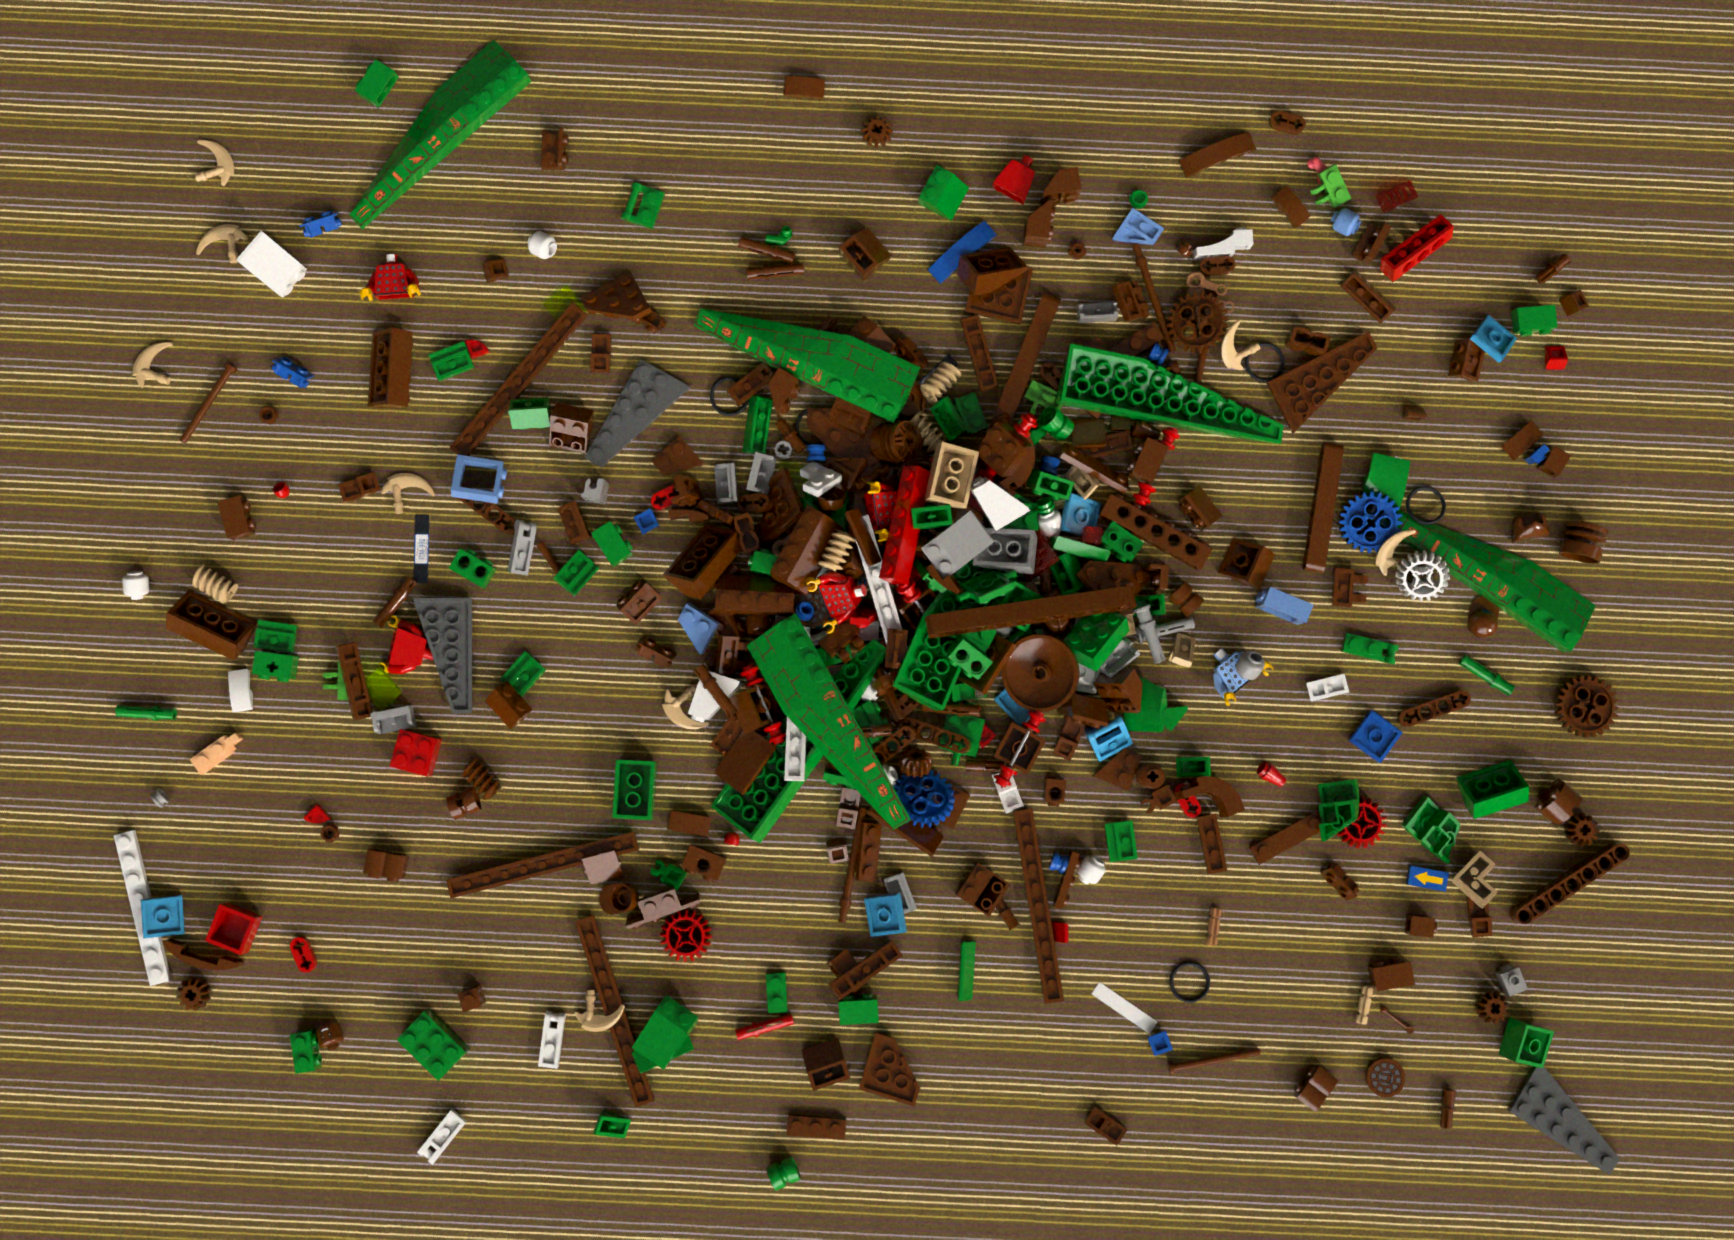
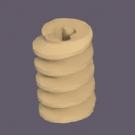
M941 362L939 367L930 375V378H927L925 383L921 385L922 394L929 402L933 404L938 403L936 398H943L942 393H947L946 387L950 389L952 387L951 382L956 383V377L960 378L961 372L954 365L948 362Z
M920 411L910 421L920 430L923 441L922 447L929 446L927 453L935 451L938 444L945 442L947 438L941 440L943 433L941 432L936 435L937 427L930 429L932 422L925 423L927 416L920 418L919 416L922 412Z
M835 529L838 533L831 534L834 540L828 541L831 547H825V551L828 554H822V558L825 561L818 562L823 568L836 572V569H843L839 563H846L842 556H849L846 548H853L849 541H856L851 535Z
M201 565L193 577V587L199 588L200 591L206 592L209 596L212 595L220 603L229 601L236 593L238 584H234L231 587V580L224 583L225 576L218 579V572L211 575L212 569L209 568L205 571L206 565Z

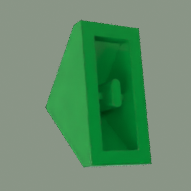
M950 505L911 509L913 529H935L953 524Z
M1164 594L1135 597L1137 606L1133 610L1150 604L1151 616L1166 614Z
M1188 706L1165 708L1162 711L1163 726L1167 731L1173 730L1187 712Z
M1210 757L1176 758L1177 777L1211 776Z
M603 1109L598 1117L593 1134L625 1138L631 1119Z

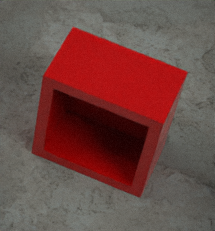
M400 729L389 767L426 777L432 776L442 739Z
M228 902L219 904L205 941L239 955L249 953L263 916Z

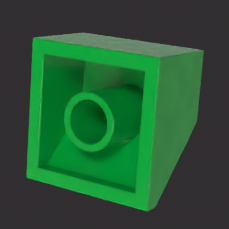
M936 165L919 196L918 204L952 221L969 187L954 173Z
M1509 1017L1498 1054L1517 1063L1543 1068L1554 1031L1524 1020Z

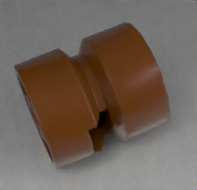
M1187 581L1183 582L1168 597L1173 604H1180L1179 610L1186 617L1192 614L1205 601L1198 592L1192 593L1193 588Z
M473 787L463 790L461 795L455 793L446 797L448 809L455 820L465 817L467 812L472 814L482 810L479 796Z

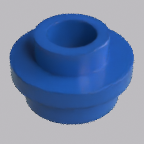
M800 602L795 607V614H797L800 620L807 621L812 618L814 608L809 602Z

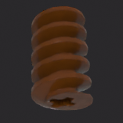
M476 757L465 766L462 776L464 778L469 776L467 782H474L472 787L474 789L479 788L478 794L485 793L483 799L487 800L493 797L504 785L498 787L497 785L500 780L493 781L492 779L495 774L493 773L488 776L487 773L490 769L482 770L484 763L477 764L479 757Z
M1143 764L1136 771V781L1144 788H1159L1165 781L1164 772L1158 765ZM1152 774L1153 777L1148 779L1147 775Z

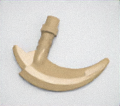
M198 140V144L209 148L214 153L217 159V168L195 174L197 182L206 181L208 178L218 175L221 177V185L225 186L231 174L234 175L232 157L220 144L209 140Z
M220 225L212 228L202 237L196 254L200 255L202 250L214 241L228 240L230 263H237L238 252L236 250V242L239 239L248 240V237L239 230L237 225Z
M1239 320L1228 329L1221 346L1222 360L1228 369L1243 370L1244 368L1240 364L1242 358L1260 350L1259 344L1255 343L1236 352L1234 348V335L1240 324Z
M156 343L147 347L139 354L133 366L132 376H136L138 385L141 388H144V381L147 378L157 380L161 384L168 385L171 378L150 370V365L157 353L173 346V343Z
M399 473L388 477L389 481L380 491L381 494L388 491L393 493L395 514L403 513L401 489L418 487L427 491L431 496H435L432 487L427 481L411 473Z
M1414 529L1395 533L1379 548L1375 565H1379L1384 576L1387 575V568L1390 566L1403 565L1401 559L1393 558V552L1405 537L1416 533Z
M694 685L687 688L678 698L672 697L670 690L667 689L665 704H662L668 718L676 725L686 729H699L709 725L708 722H697L690 719L683 713L680 707L684 701L694 695L696 691Z
M587 990L586 1012L583 1014L575 1012V1016L582 1024L581 1028L592 1032L604 1031L612 1027L619 1020L625 1005L622 1004L611 1015L604 1017L594 1015L595 990Z

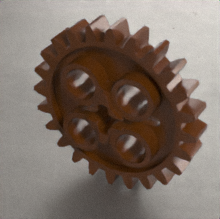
M1194 291L1193 297L1186 293L1187 299L1184 300L1180 297V304L1173 303L1176 309L1169 310L1173 316L1167 317L1172 322L1166 325L1172 329L1168 334L1171 336L1175 335L1171 340L1173 342L1178 341L1176 346L1179 348L1183 346L1185 352L1189 348L1192 354L1195 353L1196 349L1202 354L1203 348L1209 352L1210 345L1216 348V341L1223 342L1220 336H1225L1226 333L1223 329L1229 328V325L1225 324V322L1229 321L1230 318L1224 316L1228 313V310L1222 309L1225 306L1223 302L1218 304L1220 300L1218 297L1212 300V293H1209L1207 297L1204 291L1201 292L1200 296ZM1196 306L1199 307V308H1198V318L1202 321V322L1199 323V331H1200V334H1201V338H1200V339L1197 338V337H1198V327L1194 324V323L1197 322V314H1196V311H1195V307H1196ZM1211 308V313L1203 316V310ZM1191 310V317L1184 318V313ZM1211 326L1213 328L1212 332L1209 335H1205V328ZM1188 329H1193L1191 337H1185V332Z
M1585 675L1584 678L1583 676H1577V680L1570 678V683H1563L1566 689H1558L1561 696H1555L1559 703H1554V706L1559 707V710H1556L1554 713L1561 715L1557 721H1564L1561 727L1566 728L1569 726L1568 733L1575 731V736L1582 734L1584 738H1587L1589 735L1596 737V733L1602 735L1603 729L1610 730L1608 724H1615L1611 718L1618 717L1614 710L1619 709V707L1614 706V703L1619 700L1612 698L1616 692H1609L1611 685L1604 686L1605 680L1598 682L1597 676L1591 679L1590 675ZM1579 689L1583 692L1581 699L1577 695ZM1597 696L1601 698L1600 705L1596 703ZM1573 708H1576L1577 710L1576 717H1573L1572 715ZM1591 714L1595 715L1596 720L1594 723L1590 721Z

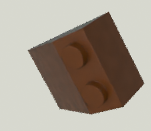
M1011 247L960 255L957 275L974 295H981L994 291L1027 271L1028 266Z

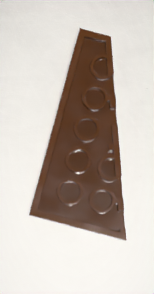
M1369 332L1266 383L1292 434L1377 349Z

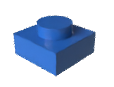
M1543 444L1531 452L1524 460L1529 465L1535 462L1539 464L1547 457L1545 453L1550 449Z
M651 508L634 517L643 535L660 526Z
M1166 1030L1147 1036L1154 1056L1173 1050Z

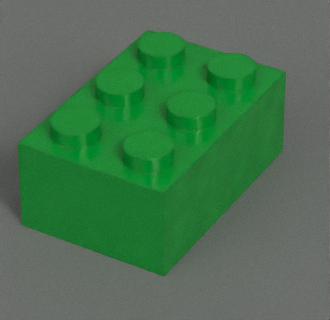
M1118 612L1083 616L1063 642L1074 652L1078 663L1097 672L1103 662L1106 661L1130 631L1127 617Z
M616 759L612 818L654 819L657 761Z
M430 1008L425 1010L397 1039L437 1081L443 1078L470 1050Z

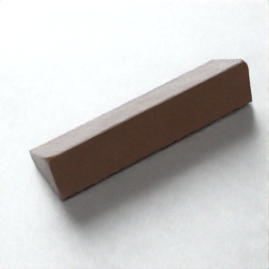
M1356 270L1340 284L1380 324L1396 310Z
M853 509L845 512L846 519L867 566L871 567L880 563L881 558L860 510Z

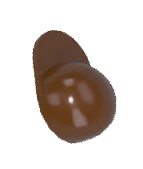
M840 483L817 497L819 507L826 511L841 509L846 501V492Z
M1483 596L1473 600L1467 619L1468 629L1473 636L1486 638L1496 632L1498 628L1499 607Z
M630 883L607 885L600 893V906L605 913L610 915L629 912L637 906L639 894L636 887Z

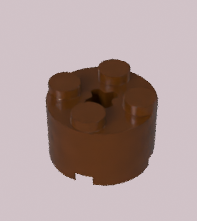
M1558 778L1552 783L1551 787L1547 790L1543 789L1538 793L1537 798L1539 800L1535 804V808L1554 825L1555 823L1560 825L1574 814L1571 810L1575 806L1579 808L1582 797L1568 784Z

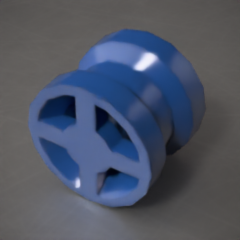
M1155 343L1147 360H1153L1158 366H1161L1169 349H1163L1158 343Z
M819 444L807 445V451L809 452L807 462H825L824 451L826 446Z
M1042 456V466L1039 470L1057 476V466L1060 464V460L1050 456Z
M1055 851L1052 855L1049 869L1052 871L1058 870L1059 873L1064 874L1070 856H1061L1059 852Z

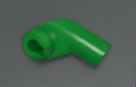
M784 226L778 235L767 234L765 243L784 245L791 239L792 229Z

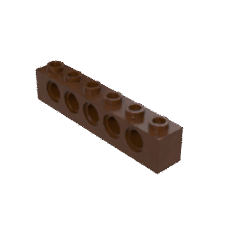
M1119 494L1109 495L1099 513L1100 518L1110 523L1114 521L1135 537L1197 571L1203 568L1212 551L1208 547L1209 544L1207 542L1191 538L1192 534L1187 531H1178L1175 529L1176 526L1174 524L1158 520L1159 517L1152 512L1145 513L1141 510V506L1125 502V498ZM1118 508L1126 510V517L1118 515ZM1135 517L1143 519V526L1135 524ZM1152 526H1157L1160 529L1159 536L1152 534ZM1169 535L1177 538L1176 545L1169 543ZM1187 544L1193 546V554H1188L1185 551Z

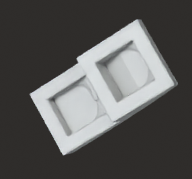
M248 669L228 671L232 711L252 710L253 692L250 690V671Z
M1345 674L1306 683L1311 701L1349 692Z
M992 775L1005 813L1023 808L1024 805L1013 775L1009 780L1012 783L1011 786L1006 785L1005 788L995 783L996 779Z

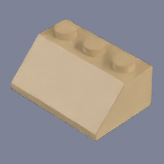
M946 442L938 444L935 449L924 502L937 506L950 505L951 508L966 509L979 452Z

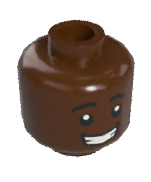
M334 1020L319 1024L315 1034L320 1048H327L328 1051L339 1048V1044L344 1040L340 1024L334 1022Z

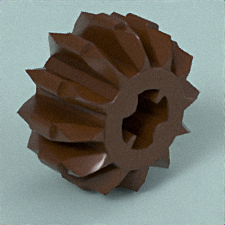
M876 115L875 120L869 117V123L863 122L864 128L861 129V134L864 136L862 140L868 141L867 145L869 147L872 144H875L876 149L878 144L885 147V141L890 142V136L893 135V130L890 129L892 124L890 122L886 123L885 117L879 120V115Z
M909 747V750H904L900 756L899 764L901 772L906 773L907 777L913 776L915 778L919 776L922 778L923 774L928 775L931 770L932 760L930 753L926 752L925 749L920 750L918 747L916 749Z
M1579 813L1578 816L1572 815V820L1566 821L1569 827H1564L1563 829L1569 831V833L1565 837L1571 838L1572 844L1578 843L1579 846H1584L1586 843L1591 845V839H1598L1594 833L1600 830L1595 828L1598 823L1597 821H1592V816H1585L1584 813Z
M191 977L188 981L185 980L181 983L183 987L177 989L181 994L176 998L182 999L179 1005L183 1006L186 1004V1010L193 1009L197 1011L200 1007L206 1006L205 1001L211 999L207 994L212 990L206 989L209 983L205 982L202 984V978L195 980L194 977Z
M1488 990L1486 991V996L1479 994L1482 999L1481 1001H1475L1476 1004H1479V1007L1475 1008L1476 1012H1480L1478 1017L1485 1019V1022L1488 1024L1491 1022L1498 1024L1499 1019L1505 1020L1504 1014H1510L1509 1011L1505 1010V1008L1510 1006L1509 1003L1505 1002L1506 997L1504 995L1500 996L1498 991L1492 993Z

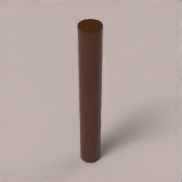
M543 542L537 545L538 549L555 574H557L561 567Z

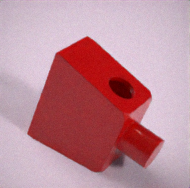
M1026 155L1023 156L1020 163L1012 159L995 179L992 188L1024 205L1035 175V171L1030 169L1033 159Z

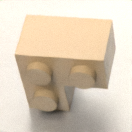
M1479 851L1452 880L1453 884L1482 909L1498 892L1483 879L1494 868L1495 863Z

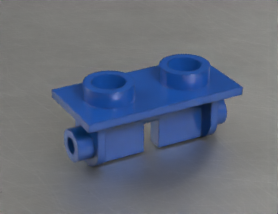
M330 210L321 213L322 217L315 219L312 216L303 219L304 223L300 227L305 226V230H303L305 237L309 236L312 238L323 234L320 226H324L326 232L339 229L342 222L340 218L336 219L335 217L339 212L333 213Z
M287 357L272 360L275 363L272 366L274 373L284 379H288L289 375H292L289 382L299 388H307L309 384L307 379L314 377L307 368L297 366Z

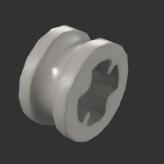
M780 441L775 446V453L780 459H787L792 454V447L788 442ZM784 445L785 448H789V451H786L787 454L783 455L782 452H778V449H781L780 446Z
M160 788L156 790V793L150 794L153 802L160 808L164 806V803L170 802L168 795Z

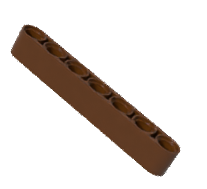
M1324 441L1321 446L1303 559V570L1323 573L1325 570L1344 452L1343 444Z
M1621 843L1606 845L1513 906L1509 912L1510 918L1520 924L1531 923L1627 860L1630 855L1629 847ZM1617 847H1619L1620 854L1618 856L1615 855V850ZM1601 858L1604 859V865L1602 867H1600L1599 860ZM1585 868L1588 869V875L1586 877L1583 876V870ZM1569 879L1572 880V886L1570 888L1567 887V881ZM1555 889L1556 896L1552 899L1551 891ZM1536 900L1540 901L1538 909L1534 906ZM1523 910L1524 917L1520 920L1518 914Z

